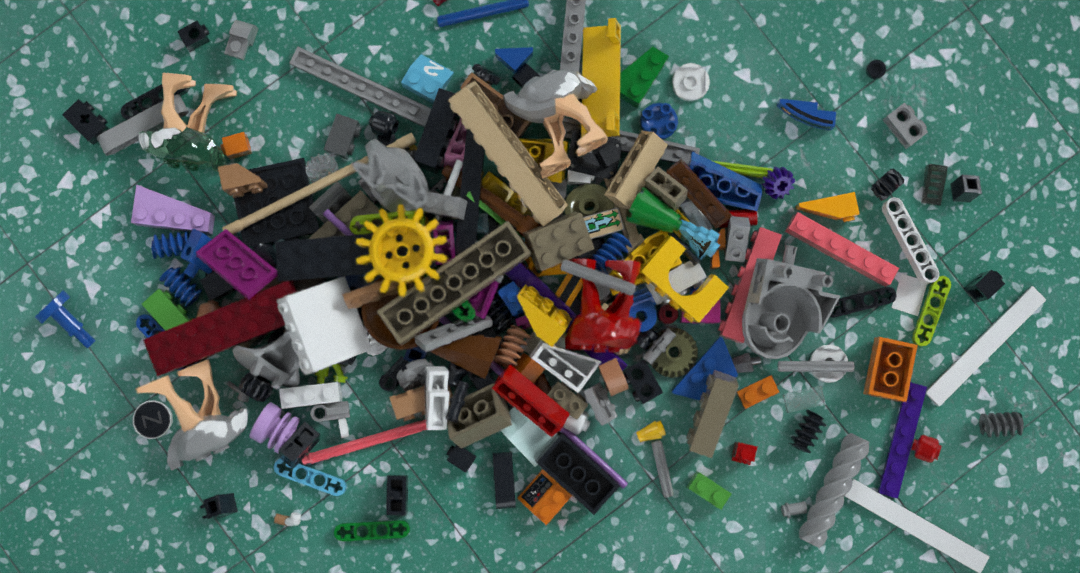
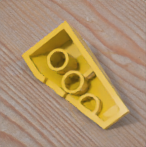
M659 231L648 236L624 260L638 261L641 263V268L666 237L669 236L668 233ZM680 258L675 261L670 271L682 264ZM615 270L608 274L623 280L620 273ZM640 273L635 280L636 286L645 283L640 279ZM609 288L612 296L619 294V291Z

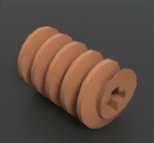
M510 325L511 328L507 330L508 335L504 336V342L500 344L501 349H498L496 352L498 356H494L493 359L505 368L509 365L517 366L514 358H521L517 352L523 353L524 349L520 346H527L528 344L524 341V338H531L525 330L514 325Z

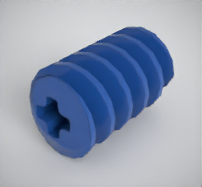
M185 231L183 237L180 232H177L175 238L171 232L167 239L164 233L161 235V239H158L155 234L151 245L153 258L156 259L157 256L164 258L165 253L168 257H172L173 253L175 256H179L189 238L188 232Z
M613 233L612 238H608L607 243L601 246L602 249H598L596 254L591 257V259L596 260L595 268L607 275L606 268L613 269L605 266V262L607 260H617L616 257L623 259L624 257L621 252L627 254L629 251L626 247L633 248L629 240L619 233Z
M171 267L161 275L159 281L164 282L165 287H170L169 291L175 293L174 297L180 298V303L185 304V308H188L200 297L202 289L195 291L194 289L197 284L189 285L192 279L188 278L185 280L186 274H179L181 267Z

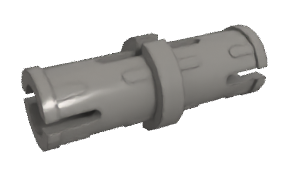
M666 328L659 339L653 341V346L642 356L643 359L652 365L658 356L666 351L665 348L676 337V334L669 328Z

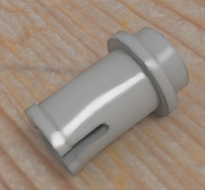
M802 501L792 504L786 502L784 505H781L783 517L787 516V518H790L792 515L807 514L806 502Z

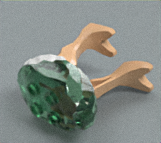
M162 73L164 100L161 114L164 118V128L157 132L148 130L147 132L141 131L138 133L139 143L143 151L174 169H179L180 166L187 167V170L198 171L199 169H206L212 166L213 171H218V167L226 166L223 151L210 135L205 134V125L212 103L219 99L237 96V91L233 90L232 85L204 84L203 100L200 106L190 115L188 125H186L175 110L174 93L179 89L194 87L196 81L191 80L192 76Z

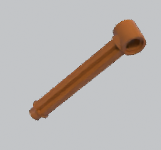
M446 165L441 173L446 177V181L449 180L453 170L450 165ZM461 171L455 184L459 189H461L463 172ZM482 186L480 200L506 222L509 221L520 235L523 236V232L541 225L530 215H523Z

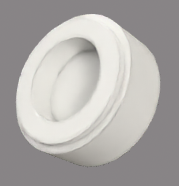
M338 419L341 437H348L349 431L346 419Z

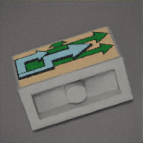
M618 208L583 217L591 239L624 230Z

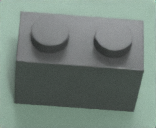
M336 113L324 147L325 152L348 160L349 155L352 156L355 150V145H353L355 138H359L362 127H360L359 121Z

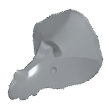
M287 331L277 340L257 349L234 346L232 351L235 359L249 369L250 373L254 376L258 375L272 382V387L276 390L281 386L298 387L300 382L299 358L292 347V340Z

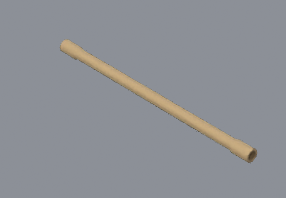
M411 132L387 147L405 149L417 142ZM368 156L358 160V162L367 164ZM350 164L240 220L222 227V229H227L234 235L244 228L357 171Z

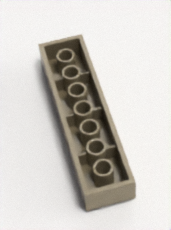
M507 221L436 270L440 277L438 280L432 279L430 276L423 279L421 282L424 285V292L421 293L416 286H413L407 290L405 297H397L377 312L402 346L529 258L531 252L509 221Z

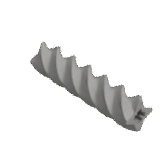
M852 433L845 436L841 443V451L834 457L832 469L825 476L824 486L816 494V503L809 509L807 521L799 530L800 539L818 548L824 545L827 539V530L835 523V513L842 508L844 495L852 488V478L861 469L860 460L868 455L869 441Z

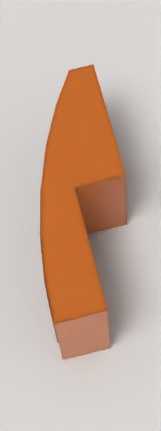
M720 229L718 232L720 236L717 243L720 247L710 258V269L720 268L719 250L726 248L725 229Z

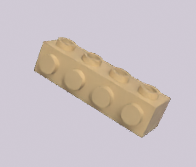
M641 131L604 195L618 207L630 209L637 194L641 192L642 187H645V179L655 170V166L663 156L668 144L654 132Z

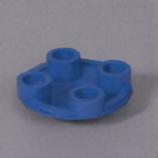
M654 103L643 110L640 119L643 131L654 132L661 139L670 137L676 131L678 125L677 114L668 103Z

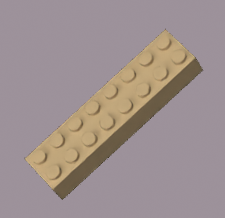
M476 81L465 86L448 100L452 111L456 114L458 113L462 118L461 122L464 127L472 131L474 140L477 144L484 147L486 156L496 163L498 172L508 179L510 188L520 195L522 204L526 208L529 207L533 213L534 220L538 224L541 223L542 226H545L564 211L568 204L548 177H540L539 173L542 169Z

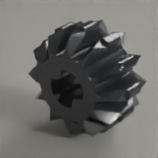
M890 169L872 185L871 190L881 201L886 200L904 183V178L895 169Z
M250 372L242 377L238 386L246 396L260 402H265L273 390L272 384L258 375L254 376Z

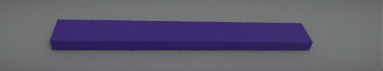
M523 262L507 272L506 275L521 290L525 284L534 287L539 292V295L543 298H549L555 307L559 310H565L570 315L572 320L564 331L567 334L577 315ZM593 348L592 350H584L591 358L601 361L600 365L616 358L622 371L627 367V364L617 354L608 352V350H605V353H596Z

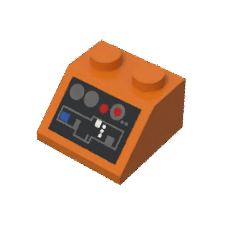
M542 469L517 499L547 525L572 495Z

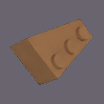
M425 385L389 397L397 419H403L405 422L414 419V414L422 412V415H425ZM448 385L447 390L449 391L450 401V398L453 397V394L450 385Z

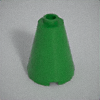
M642 187L643 194L640 192L637 194L629 210L632 213L631 218L627 216L626 221L668 233H673L674 230L678 231L683 222L680 220L681 216L648 188Z

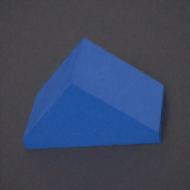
M533 47L495 49V57L514 74L533 56Z

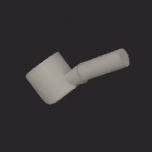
M227 382L230 388L239 393L238 400L243 402L249 401V396L242 393L232 382Z

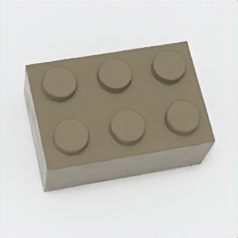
M572 212L550 221L545 226L540 225L522 233L528 250L531 252L535 269L540 271L594 249L581 212Z
M494 383L465 396V405L461 408L458 422L447 420L450 440L460 448H464L512 425L507 401L492 389Z

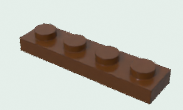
M682 159L667 169L666 173L688 189L687 197L715 228H718L731 218L730 212Z

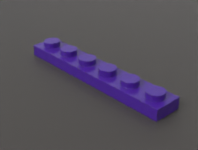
M910 382L907 402H901L878 489L880 494L898 499L927 390L926 386Z

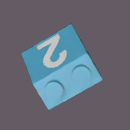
M421 54L410 66L401 83L403 88L433 104L438 89L445 90L454 72Z

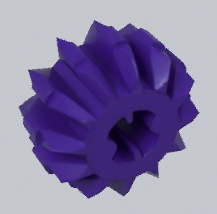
M782 166L780 168L774 167L772 172L767 170L768 176L763 177L765 182L762 183L765 193L773 199L778 197L783 199L785 194L790 195L789 190L794 189L792 184L796 182L792 172Z

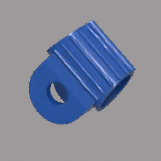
M644 283L636 286L633 294V304L629 311V317L636 318L637 312L644 314L645 320L641 322L640 332L650 330L657 320V313L654 307L657 306L656 302Z

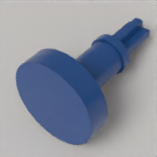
M63 290L35 318L42 324L51 316L69 333L70 337L74 335L86 348H89L96 340L82 328L84 324L80 323L63 306L70 298Z

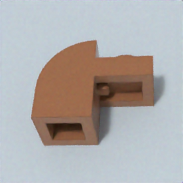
M616 358L598 366L607 392L610 393L611 397L629 389Z

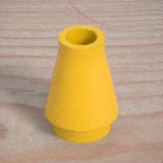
M655 420L640 431H637L636 434L641 443L643 441L663 438L662 436L666 435V431L661 420L657 422Z

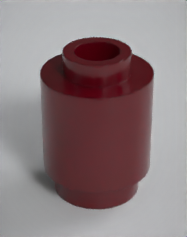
M670 304L664 305L657 313L658 320L664 325H670L677 320L678 310L674 309ZM668 310L672 313L670 318L665 316V312Z

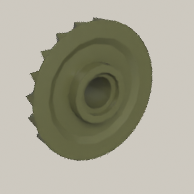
M584 184L572 190L565 201L568 204L565 208V214L581 212L582 216L586 217L614 209V203L604 195L607 191L606 188L597 184ZM589 207L594 208L592 211H586Z
M669 328L676 334V337L665 348L666 351L662 352L651 366L659 374L675 378L687 374L695 365L698 358V349L696 342L686 331L679 328ZM663 329L657 333L659 337L665 332L666 329ZM651 341L648 350L653 346V341ZM670 347H675L678 350L676 358L669 355Z

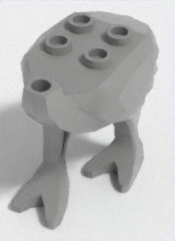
M377 139L369 141L365 145L368 163L362 164L355 161L352 165L366 181L374 197L390 212H397L399 204H403L405 211L421 208V205L428 198L425 192L429 190L423 172L410 154L402 148L387 147Z

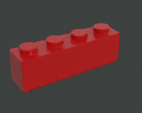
M511 365L499 375L492 386L496 393L551 438L563 428L570 415L569 412Z

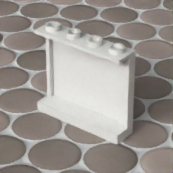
M345 276L277 300L279 312L283 315L285 328L290 334L292 347L297 353L299 366L303 370L304 375L372 350L357 308L348 309L342 294L351 292Z

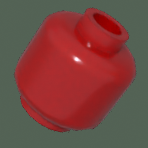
M921 435L919 440L914 439L911 450L915 451V458L932 463L934 460H938L942 445H939V440L936 438Z

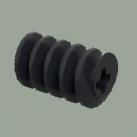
M493 297L487 315L493 321L491 328L498 327L495 330L496 334L502 333L510 325L514 324L511 323L514 317L506 316L509 309L502 310L505 303L498 304L501 299L500 297Z
M807 409L806 413L809 416L802 417L805 423L800 422L798 424L802 430L795 429L794 432L797 436H791V440L794 443L788 444L804 453H811L808 446H815L811 440L819 439L815 433H822L823 431L819 426L826 427V424L823 422V417Z

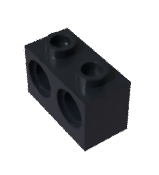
M645 359L623 370L627 384L631 385L634 390L632 395L636 402L640 401L641 404H644L663 393ZM633 369L641 371L642 376L639 380H635L632 377ZM645 385L651 389V394L648 397L641 394V388Z
M304 422L278 450L279 458L294 469L320 441V434Z

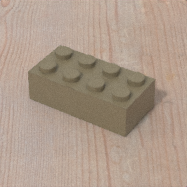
M714 370L713 375L709 374L707 378V391L702 393L699 401L701 408L699 411H695L693 417L694 427L693 429L689 428L686 437L690 451L709 458L713 457L739 386L736 377Z

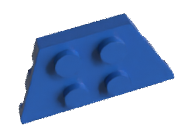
M721 336L718 337L690 371L672 389V393L700 400L702 393L707 391V378L709 374L713 375L714 370L734 377L738 376L724 339Z

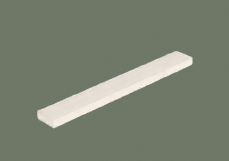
M1033 286L1030 287L926 390V395L937 406H941L1046 299Z
M852 479V488L844 495L845 497L977 573L982 572L989 556L857 480Z

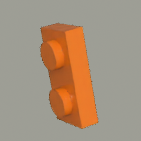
M772 375L736 391L744 409L780 393Z

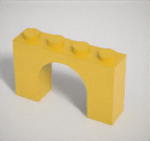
M667 236L640 268V279L648 285L651 283L655 287L654 291L659 296L667 297L670 300L668 303L674 309H680L684 313L683 317L690 323L693 321L700 323L729 287L716 275H709L702 285L690 295L683 296L674 291L669 282V271L686 248L672 236Z

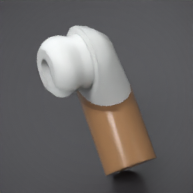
M297 512L291 513L290 516L276 513L274 523L284 526H298L301 522V515Z

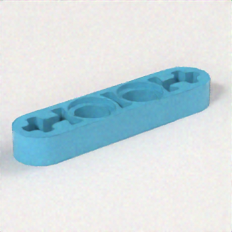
M282 459L277 460L274 464V471L279 476L328 494L340 496L347 489L346 482L343 479L299 463L293 469L292 476H289L291 471L284 470L280 472L281 468L278 466L284 463ZM299 468H303L307 472L304 479H299L296 476V471ZM317 475H322L325 478V483L322 486H317L314 482V478ZM329 478H331L330 483L337 484L340 482V486L343 489L335 492L334 487L328 486V490L325 487L329 482Z

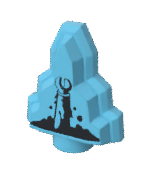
M681 220L683 222L679 230L688 240L689 246L694 250V254L700 260H703L706 255L711 258L720 247L717 243L720 234L712 229L708 230L703 226L697 227L691 222Z

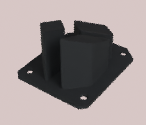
M574 130L568 153L571 164L567 169L605 179H610L616 175L622 150L618 139L607 137V143L592 150L594 155L588 152L585 155L578 156L576 150L579 148L577 141L582 137L577 134H581V130Z

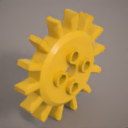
M399 204L397 219L390 220L388 213L382 208L379 210V214L384 224L377 228L371 222L366 221L364 223L367 230L374 234L371 240L363 238L356 240L357 245L369 248V255L361 256L356 261L358 265L372 262L374 269L367 273L364 278L370 282L379 274L384 277V281L380 286L382 293L385 294L389 290L391 282L399 283V295L405 297L407 292L406 283L414 281L416 288L422 293L425 289L420 277L426 273L432 279L438 280L440 278L438 273L432 270L430 266L432 261L447 262L448 258L445 255L434 253V247L447 243V239L445 236L431 238L429 233L439 225L436 219L430 221L425 227L419 224L423 217V209L418 208L411 220L405 218V208L403 204ZM399 235L403 236V240L401 242L396 241V238ZM416 245L420 246L418 252L413 251V247ZM401 246L408 248V253L404 257L397 255V250ZM388 252L393 253L391 259L386 258ZM405 262L410 263L408 269L403 268Z

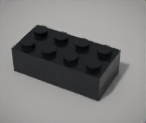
M441 88L438 89L413 158L419 168L436 174L439 169H443L444 154L449 146L451 134H454L458 125L457 117L459 116L458 113L456 114L452 111L448 101L455 93Z
M561 432L535 460L540 467L593 515L620 487L616 481Z

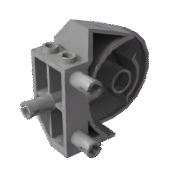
M785 245L783 262L757 258L747 301L742 314V332L745 342L750 349L764 358L779 359L786 357L799 347L808 332L820 334L840 298L839 295L822 292L823 286L830 287L833 284L832 276L825 275L826 272L794 265L798 249L795 246Z

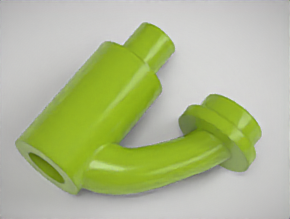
M337 363L333 364L332 367L337 376L333 375L334 382L346 383L348 377H344L341 366ZM329 366L315 372L317 384H324L325 377H328Z

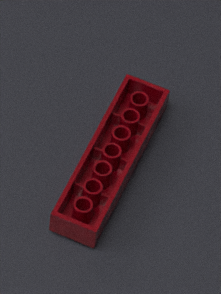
M293 281L283 282L256 293L249 300L244 298L143 339L156 375H166L228 350L235 345H240L284 327L285 321L283 315L279 312L277 300L297 293Z

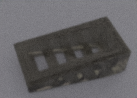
M928 164L926 166L921 203L941 205L948 166ZM932 171L940 172V175L932 174ZM936 179L939 180V183L930 182V180ZM929 187H936L938 191L929 190ZM928 194L937 195V199L929 198L927 196Z

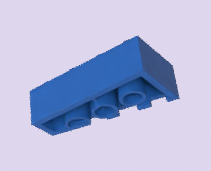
M691 152L688 166L722 204L754 211L758 210L762 197L761 184L699 154Z

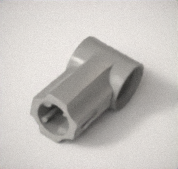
M348 401L315 405L311 410V417L317 422L350 418ZM320 407L325 410V416L322 419H318L315 416L316 409Z

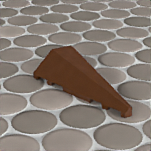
M479 334L477 336L468 335L449 344L437 347L430 352L485 379L500 344L501 337H484V335Z

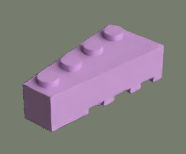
M136 185L131 223L137 226L192 232L194 228L204 234L213 235L215 215Z

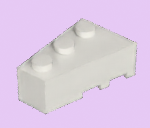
M542 341L538 343L529 356L577 393L580 392L601 363L597 359L564 348L551 347Z

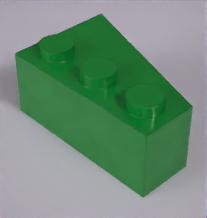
M651 47L620 73V98L638 109L667 63L669 56L657 48Z

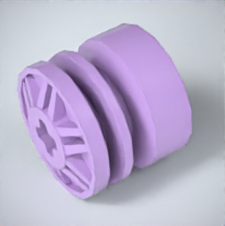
M270 402L256 420L251 430L250 438L260 444L269 438L267 448L271 449L276 444L274 452L279 454L278 450L297 431L300 419L294 416L289 422L291 418V413L289 412L280 418L282 409Z

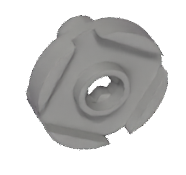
M419 359L407 364V369L403 372L400 370L397 374L399 385L405 392L421 385L424 386L426 367H433L432 362H427L426 359Z

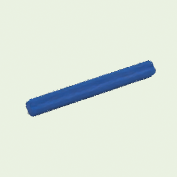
M506 0L437 17L439 27L526 8L529 6L528 0Z

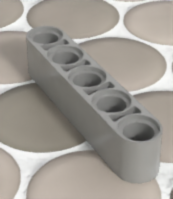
M179 94L174 95L175 110L179 117L182 118L189 111ZM163 101L100 134L97 140L105 155H112L139 141L138 133L150 135L163 128L164 118L161 114Z

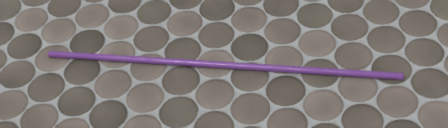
M329 209L323 213L345 236L355 235ZM446 316L440 319L443 325L451 323ZM494 360L492 361L490 368L500 375L504 369ZM564 427L560 430L561 433L616 481L621 488L624 489L628 485L618 473L574 433Z

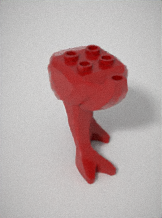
M568 260L595 270L596 260ZM607 260L605 266L619 272L624 281L635 284V280L640 272L641 263L634 260ZM582 278L581 313L574 319L567 332L565 349L580 351V349L592 350L593 348L596 353H605V350L620 353V349H629L636 343L641 326L639 319L629 317V311L633 304V295L630 296L619 292L614 302L606 310H603L600 305L599 292L594 282Z

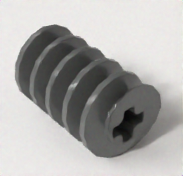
M1016 411L1011 414L1009 412H1004L1003 414L1001 412L996 414L989 413L988 415L984 413L980 415L979 427L981 434L984 435V432H986L988 437L992 436V432H994L996 437H999L1000 431L1003 436H1007L1008 431L1011 436H1014L1015 430H1017L1018 435L1023 434L1024 422L1021 413Z

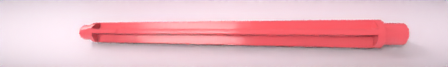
M426 419L308 453L302 459L303 465L314 464L332 457L427 430Z

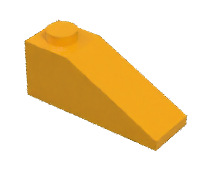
M855 192L802 202L795 206L796 210L833 220L843 219V222L855 220L854 217L860 214Z

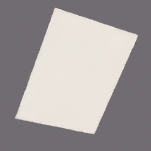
M901 274L896 291L897 297L892 304V308L918 316L927 284L921 283L917 278Z

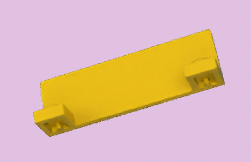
M608 18V25L583 28L582 76L590 80L597 87V91L589 95L587 99H582V104L587 107L592 120L603 130L607 137L620 136L621 25L616 18ZM581 124V137H583L588 132Z

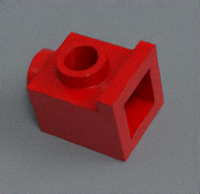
M735 442L731 461L751 465V461H755L757 446Z

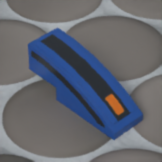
M779 99L777 102V107L785 114L806 125L825 130H832L835 127L836 112L817 110L818 102Z

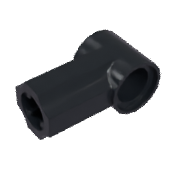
M401 356L386 374L381 376L379 380L380 387L385 392L396 390L399 385L397 374L400 370L402 372L406 370V365L410 362L404 360V357ZM385 379H393L394 384L391 388L384 387L383 382Z

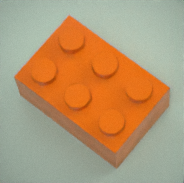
M884 337L874 338L863 394L897 402H907L918 345Z

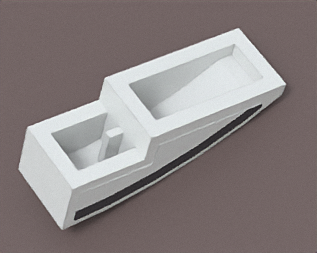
M445 366L426 367L425 416L427 430H447L449 371Z

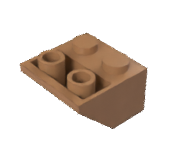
M238 163L218 167L222 190L228 195L233 196V198L242 197L244 193L250 191L253 194L263 192L264 188H268L267 184L260 177Z

